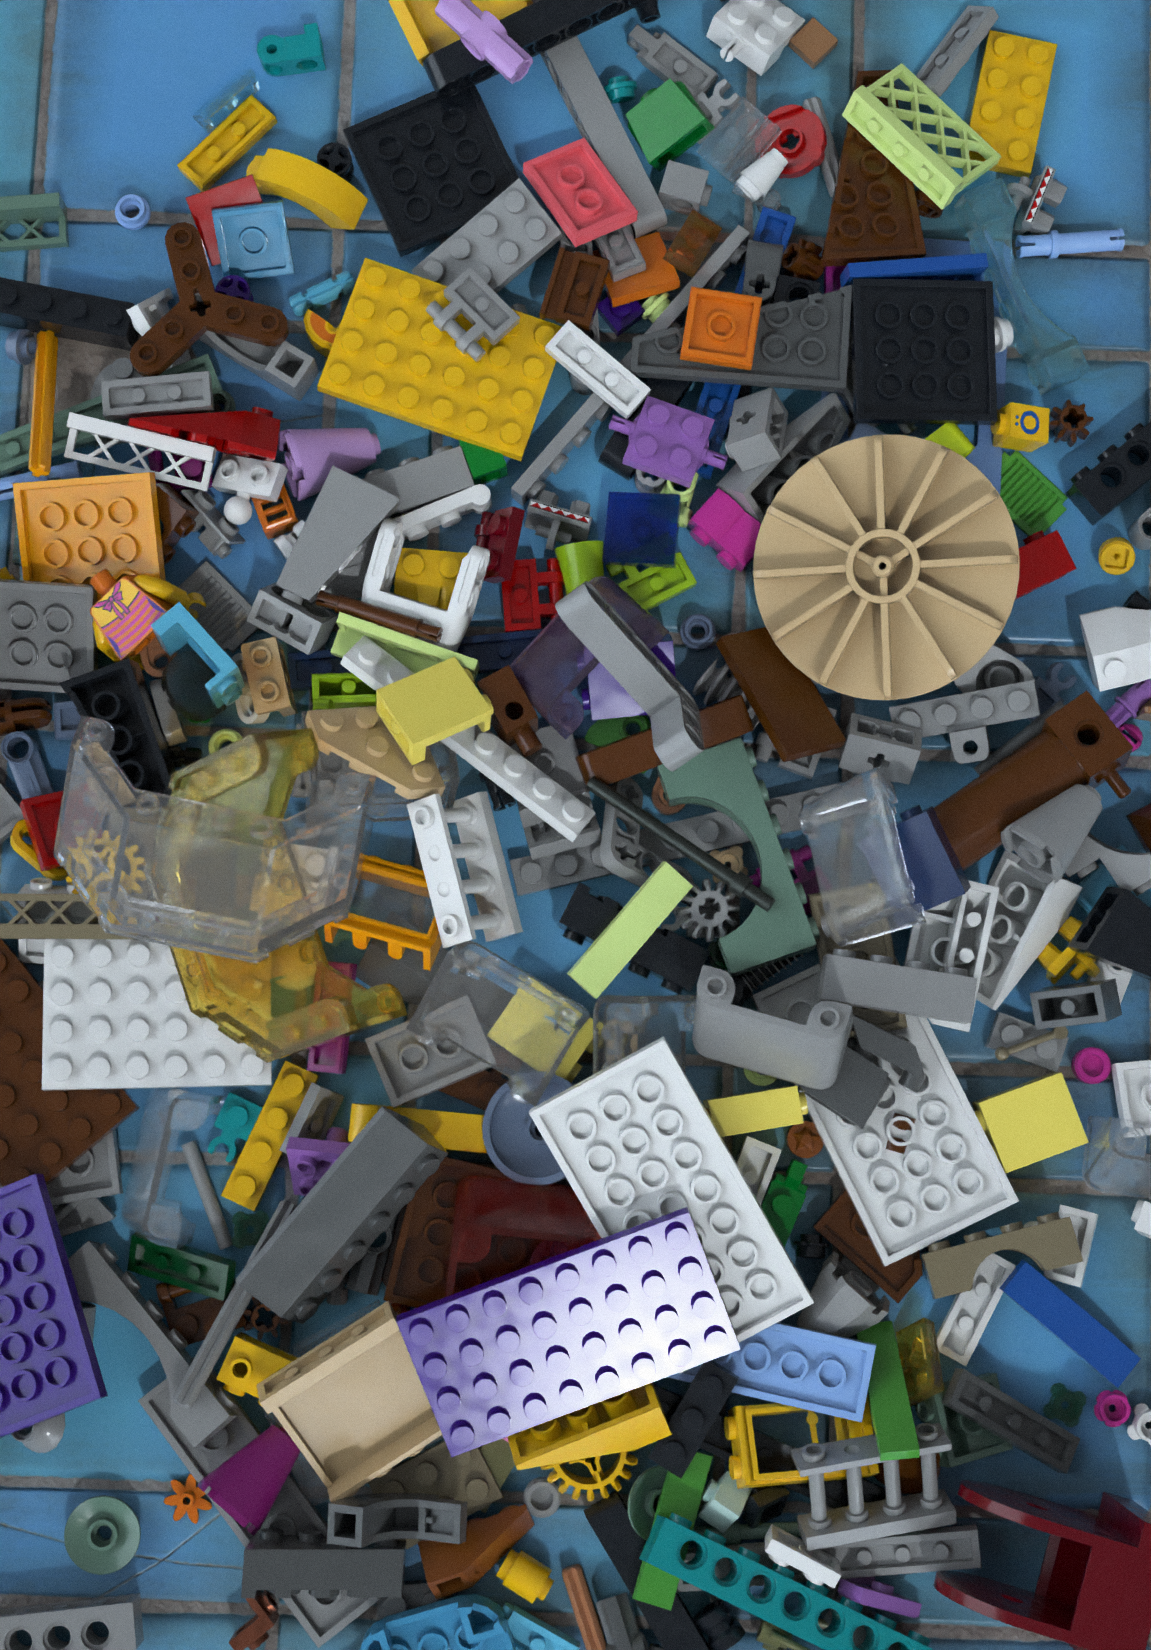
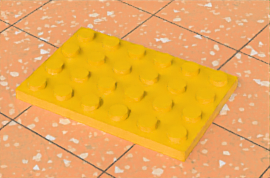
M365 258L317 384V390L451 438L501 453L503 456L521 462L557 362L545 351V346L562 326L512 309L520 317L519 324L494 346L483 336L477 343L486 353L476 362L468 353L463 354L455 346L457 342L445 330L440 331L433 324L434 319L425 311L427 306L434 300L443 309L450 304L444 297V289L448 286ZM462 314L455 318V321L466 332L473 327Z

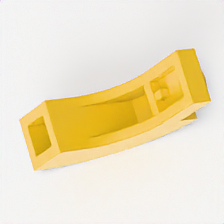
M268 148L264 156L255 155L246 170V176L253 174L260 194L280 196L296 202L318 216L330 228L354 230L368 202L367 197L337 174L311 160L287 151Z

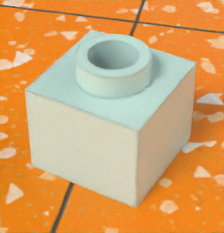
M726 1471L717 1482L711 1479L705 1486L701 1498L704 1503L698 1516L724 1533L740 1517L752 1488L737 1489L736 1480H732L729 1471Z

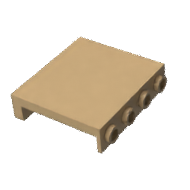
M389 1301L257 1384L259 1403L267 1414L273 1412L326 1486L330 1502L355 1495L360 1487L374 1478L383 1477L393 1466L407 1457L419 1454L427 1444L443 1436L396 1323V1315L398 1314Z

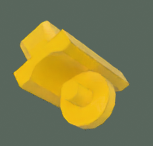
M1069 916L1058 930V934L1070 943L1083 922ZM1051 942L1047 944L1036 958L1041 966L1047 970L1046 978L1054 985L1074 964L1077 966L1069 974L1076 981L1084 973L1094 978L1100 973V969L1095 964L1096 959L1072 951L1069 947L1062 952Z

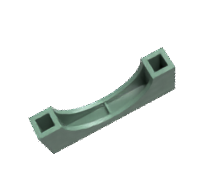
M741 737L705 749L674 772L668 770L664 764L657 766V774L669 807L682 804L710 807L728 816L743 830L751 842L758 859L761 880L760 889L775 899L773 906L768 912L755 905L753 911L741 926L728 935L719 938L718 945L728 973L732 978L814 950L817 945L815 939L820 938L814 918H807L803 904L807 903V898L800 882L794 883L790 870L795 868L788 848L782 849L777 836L782 834L778 818L775 813L769 815L765 801L770 799L763 779L757 781L752 768L757 766L755 755L751 746L744 747Z

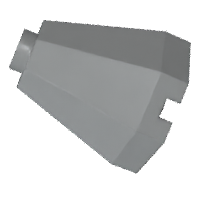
M833 1252L823 1262L810 1291L814 1303L801 1310L796 1324L798 1327L849 1338L879 1323L889 1312L890 1302L885 1295L879 1300L875 1292L880 1287L848 1258L845 1257L839 1262L840 1254Z

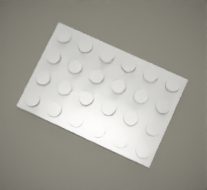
M271 936L138 938V940L44 939L43 1091L272 1085Z

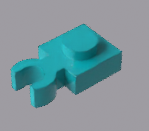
M229 1092L213 1125L223 1131L220 1136L210 1142L208 1153L214 1154L218 1145L224 1143L229 1148L225 1161L232 1162L238 1154V1145L236 1143L238 1138L247 1141L263 1106L233 1092Z

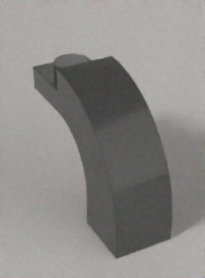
M375 1493L346 1497L328 1503L327 1544L363 1548L374 1542L390 1539H421L461 1544L466 1541V1501L441 1499L437 1494Z

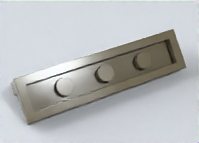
M0 893V901H8L19 912L8 923H0V939L138 940V938H142V925H136L135 894ZM17 901L30 902L23 908ZM38 902H46L56 912L45 924H38L28 913ZM55 902L66 903L61 908H59V906ZM75 902H83L93 912L82 924H75L65 914ZM91 902L103 903L98 908H96ZM112 902H126L125 924H112L102 912ZM24 917L29 924L17 923ZM61 917L66 924L54 923ZM98 918L103 924L91 923Z

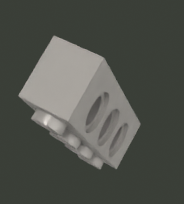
M140 1593L0 1609V1650H137L144 1640ZM93 1622H103L108 1627L109 1636L99 1637L96 1635L92 1627ZM55 1626L67 1628L70 1632V1641L64 1642L59 1640L55 1635ZM18 1630H24L30 1634L32 1638L31 1646H25L18 1641Z

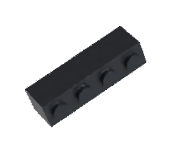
M0 277V326L28 329L36 333L51 330L55 333L56 337L131 351V348L137 342L139 333L133 327L132 319L126 311L135 306L134 303Z

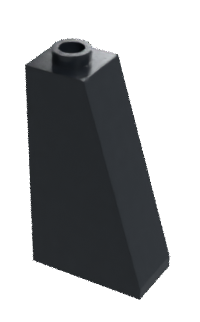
M1107 886L1067 947L1072 951L1151 981V908L1128 889Z

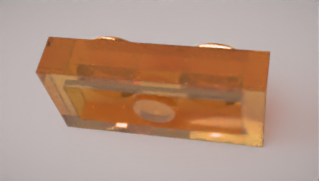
M693 209L663 259L693 278L722 228Z

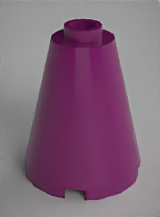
M273 1424L205 1476L198 1483L197 1487L205 1492L210 1486L212 1489L207 1495L242 1527L245 1528L249 1522L252 1523L247 1531L255 1536L261 1529L301 1451L283 1426L279 1429Z

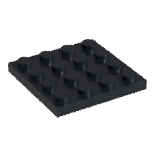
M476 86L445 99L439 98L436 92L432 91L343 129L346 141L400 257L453 235L519 179Z
M852 279L850 285H852L851 345L854 423L994 425L998 418L993 281Z

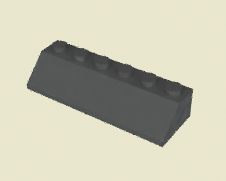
M382 1106L238 1275L235 1281L279 1317L304 1324L307 1319L317 1312L318 1306L329 1293L340 1285L342 1278L352 1266L364 1257L369 1246L390 1226L392 1219L403 1206L414 1198L415 1192L426 1179L438 1170L440 1163L449 1153L424 1125Z

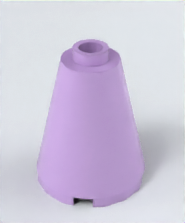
M367 428L286 429L279 431V452L286 451L284 453L285 463H282L288 469L286 480L294 498L298 497V501L306 500L321 491L332 466L353 475L376 463V455L381 453L377 435L375 433L370 434Z

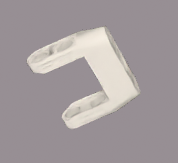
M386 518L382 522L363 583L361 601L417 619H423L424 623L442 627V637L438 643L423 637H418L417 639L457 652L474 615L489 564V549L474 545L462 559L448 610H444L390 592L404 544L403 524Z

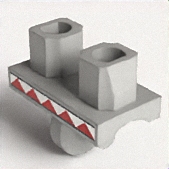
M1046 165L1042 174L1034 177L1030 188L1028 186L1031 179L1026 176H1022L1019 183L1007 184L1004 195L1011 201L1008 209L1016 213L1020 205L1022 206L1011 233L1023 235L1028 231L1035 235H1042L1049 232L1055 216L1040 209L1042 202L1056 208L1061 203L1068 188L1053 178L1056 169Z
M541 490L536 500L530 499L525 527L536 530L535 535L548 538L546 549L552 551L557 541L564 544H570L571 541H587L592 517L590 516L591 505L576 500L572 501L570 510L557 506L559 497L555 493Z

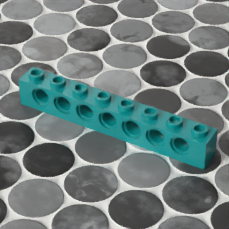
M671 1512L669 1519L660 1515L657 1516L639 1559L824 1650H888L890 1645L895 1642L898 1643L900 1650H934L929 1647L931 1639L912 1630H909L908 1636H905L895 1631L896 1622L878 1613L875 1614L874 1619H871L861 1614L862 1605L843 1596L838 1603L827 1597L829 1589L816 1585L809 1580L806 1586L793 1580L795 1572L776 1563L773 1564L772 1569H769L758 1563L761 1558L760 1555L742 1546L735 1552L724 1546L726 1538L706 1529L702 1536L690 1530L693 1522ZM693 1541L696 1546L695 1557L689 1562H684L680 1556L681 1547L685 1542ZM722 1558H727L730 1563V1571L725 1578L718 1579L715 1574L716 1563ZM761 1575L764 1579V1588L760 1594L753 1596L749 1589L750 1581L754 1576ZM795 1591L798 1596V1605L792 1612L787 1613L784 1608L785 1597ZM829 1608L832 1613L831 1624L827 1628L821 1629L818 1623L819 1615L823 1610ZM863 1625L866 1630L865 1640L862 1644L855 1646L853 1633L857 1627Z

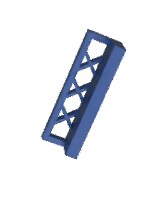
M987 253L848 263L840 274L841 287L848 286L853 278L982 281L981 275L988 268Z

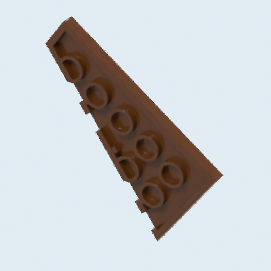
M891 70L858 71L853 92L862 85L867 88ZM877 97L885 106H888L887 98ZM896 100V108H899L898 100ZM847 121L820 267L846 266L848 263L925 258L926 248L913 182Z

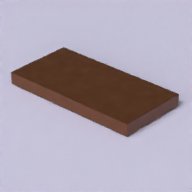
M766 627L720 637L716 643L718 649L783 762L843 746L847 740L812 680L786 658L773 641Z

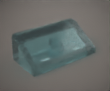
M252 69L240 72L193 115L194 120L208 134L217 128L251 94L254 95L259 91L260 88L255 72Z

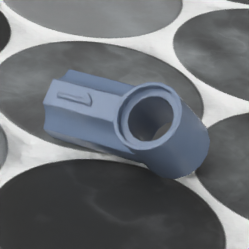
M19 731L6 735L1 743V753L9 763L22 799L54 793L55 790L43 762L41 746L38 741ZM27 741L29 745L28 753L23 758L16 759L14 756L15 746L20 742Z

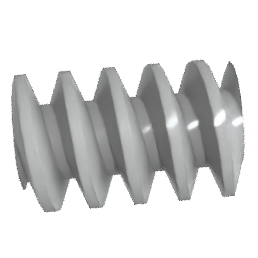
M717 658L695 684L692 692L693 695L698 696L706 691L705 705H709L716 700L721 702L731 697L742 695L755 728L760 723L757 715L738 685L734 675L731 677L727 676L728 664L726 663L720 668L715 667Z

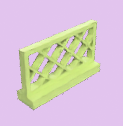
M902 63L867 88L864 85L857 88L842 114L852 126L941 210L952 202L955 195L998 164L1002 157ZM899 78L909 87V91L894 89V81ZM877 97L887 98L888 106H885ZM896 100L911 102V110L896 108ZM919 104L928 105L934 111V114L919 112ZM901 120L912 121L913 130L906 126ZM921 123L935 125L936 134L921 132ZM944 127L954 129L959 134V138L945 136ZM926 143L937 145L938 154H936ZM946 147L960 149L961 158L946 155ZM969 151L978 152L986 160L984 162L971 160ZM951 167L961 168L963 170V178Z

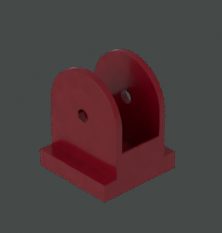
M973 1480L961 1481L958 1495L966 1501L993 1514L1049 1533L1050 1535L1035 1593L985 1577L951 1570L938 1571L936 1573L933 1586L938 1592L968 1609L997 1621L1066 1642L1074 1650H1146L1151 1630L1150 1512L1133 1500L1103 1492L1098 1515H1094L1005 1487Z

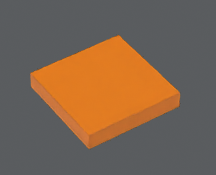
M659 232L635 238V242L646 262L645 271L614 283L608 272L604 288L613 308L680 288V279ZM598 249L593 251V256L602 258Z
M691 286L680 360L751 370L762 297Z

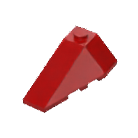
M252 407L251 412L244 410L129 418L127 426L215 447L217 451L230 455L272 462L276 458L281 420L273 418V411Z

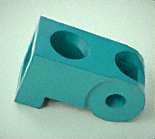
M318 23L304 24L305 34L286 36L284 38L277 35L264 36L257 45V54L263 70L267 74L276 77L326 70L322 37Z

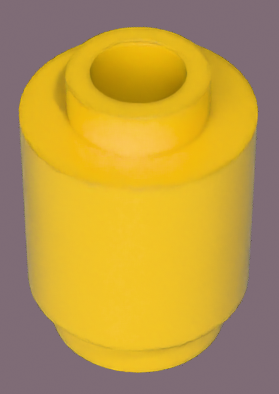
M512 1548L496 1574L498 1578L503 1580V1586L533 1604L536 1598L543 1601L555 1581L549 1577L552 1569L521 1550L518 1553Z

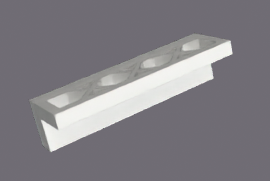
M69 412L67 427L70 430L64 457L133 474L155 472L151 471L144 457L155 450L165 452L172 465L161 472H155L156 480L208 492L217 451L215 447ZM78 431L93 434L100 448L89 455L74 452ZM100 436L113 440L104 444ZM120 441L129 443L137 455L124 464L115 462L108 451L110 447ZM135 445L147 447L149 449L140 453ZM104 452L109 460L98 458L96 456ZM171 454L184 456V458L176 462ZM190 459L206 462L202 481L197 482L186 479L179 466ZM140 460L145 469L131 465ZM176 469L180 477L168 475L167 473Z

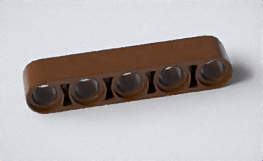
M737 695L699 709L705 749L755 729L742 695ZM651 728L575 757L585 785L593 776L609 785L663 764L654 750Z

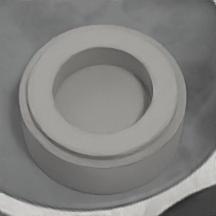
M537 1477L531 1480L525 1487L523 1502L526 1504L531 1515L538 1518H546L558 1510L561 1502V1493L558 1491L556 1482L549 1483L547 1477Z

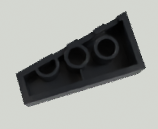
M127 658L59 683L76 706V710L83 721L87 723L97 738V742L103 752L108 755L114 764L117 773L141 810L154 812L186 800L139 663Z
M579 882L559 921V928L565 930L562 935L564 938L582 946L584 940L592 944L623 907L619 905L620 903L609 897L600 895L595 897L589 894L591 888ZM657 928L628 962L630 963L628 970L646 979L649 974L662 979L663 981L660 986L677 995H680L682 990L689 993L710 951L671 930L664 928L662 931Z

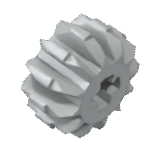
M704 879L702 881V891L695 883H691L693 887L689 891L692 896L686 894L681 900L688 907H681L676 910V915H688L689 918L680 927L684 930L693 924L695 926L691 934L693 939H697L702 930H704L706 942L713 941L714 930L718 936H726L727 930L723 924L729 927H735L737 924L734 918L727 915L737 913L740 910L738 905H728L727 903L735 897V894L732 892H728L725 896L720 894L724 888V883L721 881L717 883L714 890H711L710 880ZM706 901L711 903L710 907L715 906L717 911L710 919L704 918L706 913L701 915L699 912V908L705 905Z

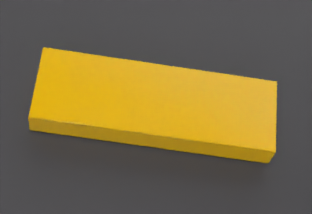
M251 94L177 165L179 171L201 192L208 190L277 124V119Z

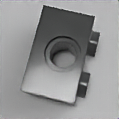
M1115 978L1044 987L1030 993L1036 1030L1107 1022L1122 1015Z

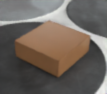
M813 17L789 40L788 46L814 69L837 46L838 39Z

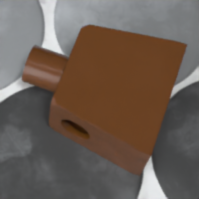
M507 665L478 681L477 689L481 695L486 694L492 703L494 713L491 715V725L500 739L508 746L517 744L524 757L540 750L543 745L535 733L538 731L537 713L511 667Z

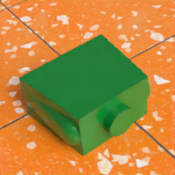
M671 78L658 88L647 91L641 97V102L625 114L628 119L627 127L643 150L648 163L659 172L667 166L668 160L674 161L715 128L687 86L681 81L674 82Z

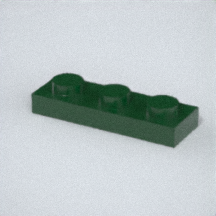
M142 1231L131 1236L127 1270L221 1301H225L233 1288L236 1261Z

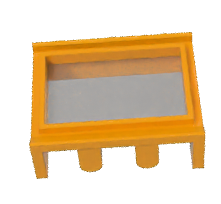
M355 852L354 860L328 915L324 918L325 941L333 943L338 930L343 929L352 932L353 945L358 949H366L371 938L387 942L388 955L393 959H401L407 947L423 952V969L431 971L442 943L424 871L416 869L411 865H401L383 860L378 856H368Z

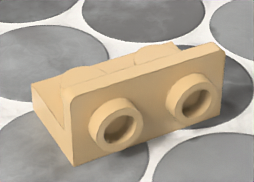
M274 636L242 644L241 651L255 713L262 715L279 711L284 717L298 714L294 694L290 688V676L282 643Z

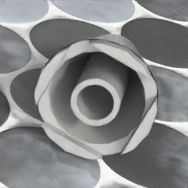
M1075 784L1007 825L1001 832V841L1008 854L1014 850L1021 858L1017 865L1034 879L1045 884H1050L1053 880L1057 883L1065 874L1103 809L1100 802L1101 796L1096 789L1089 785Z

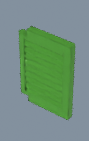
M1017 450L1011 456L1006 452L1002 454L1000 496L1009 511L1012 522L1027 536L1041 530L1045 533L1067 510L1062 504L1068 497Z

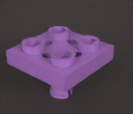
M339 1127L329 1128L326 1133V1140L289 1137L286 1152L294 1195L305 1197L349 1146L348 1132L345 1129Z

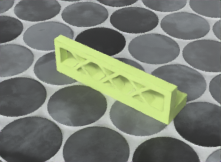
M342 612L338 615L336 623L339 630L330 651L334 656L343 658L365 635L413 673L422 671L455 656L463 668L470 670L474 681L477 678L480 669L477 659Z

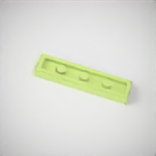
M663 861L568 971L567 975L588 994L597 999L693 886L670 864Z

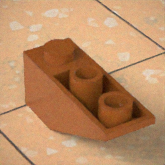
M526 1504L508 1506L493 1516L484 1519L474 1518L467 1521L466 1541L461 1544L429 1540L418 1542L427 1585L436 1600L473 1587L535 1525Z

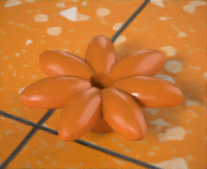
M189 1474L185 1486L176 1479L171 1480L172 1489L176 1494L166 1497L163 1502L166 1505L177 1506L173 1515L174 1521L180 1520L187 1512L189 1519L192 1523L196 1524L199 1520L198 1509H212V1504L208 1500L201 1498L206 1493L199 1487L196 1488V1480L192 1474ZM185 1497H188L190 1502H187Z

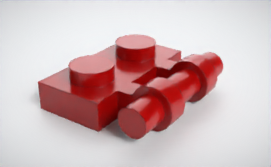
M536 558L515 560L511 580L501 582L505 633L541 629L540 618L542 617L551 618L552 628L566 627V624L562 621L555 608V604L564 597V580L557 558L546 560L547 572H537ZM538 586L549 587L550 603L539 604Z

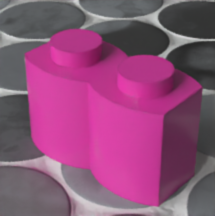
M718 488L690 519L688 527L691 531L689 533L701 546L705 547L708 544L718 553L716 558L729 570L735 568L742 572L753 560L761 523L746 513L735 500Z

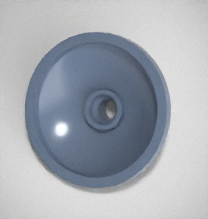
M530 1072L507 1081L492 1096L483 1118V1141L491 1161L504 1175L519 1183L535 1186L553 1184L566 1178L544 1138L538 1134V1128L531 1118L529 1111L531 1108L572 1087L573 1084L551 1073Z

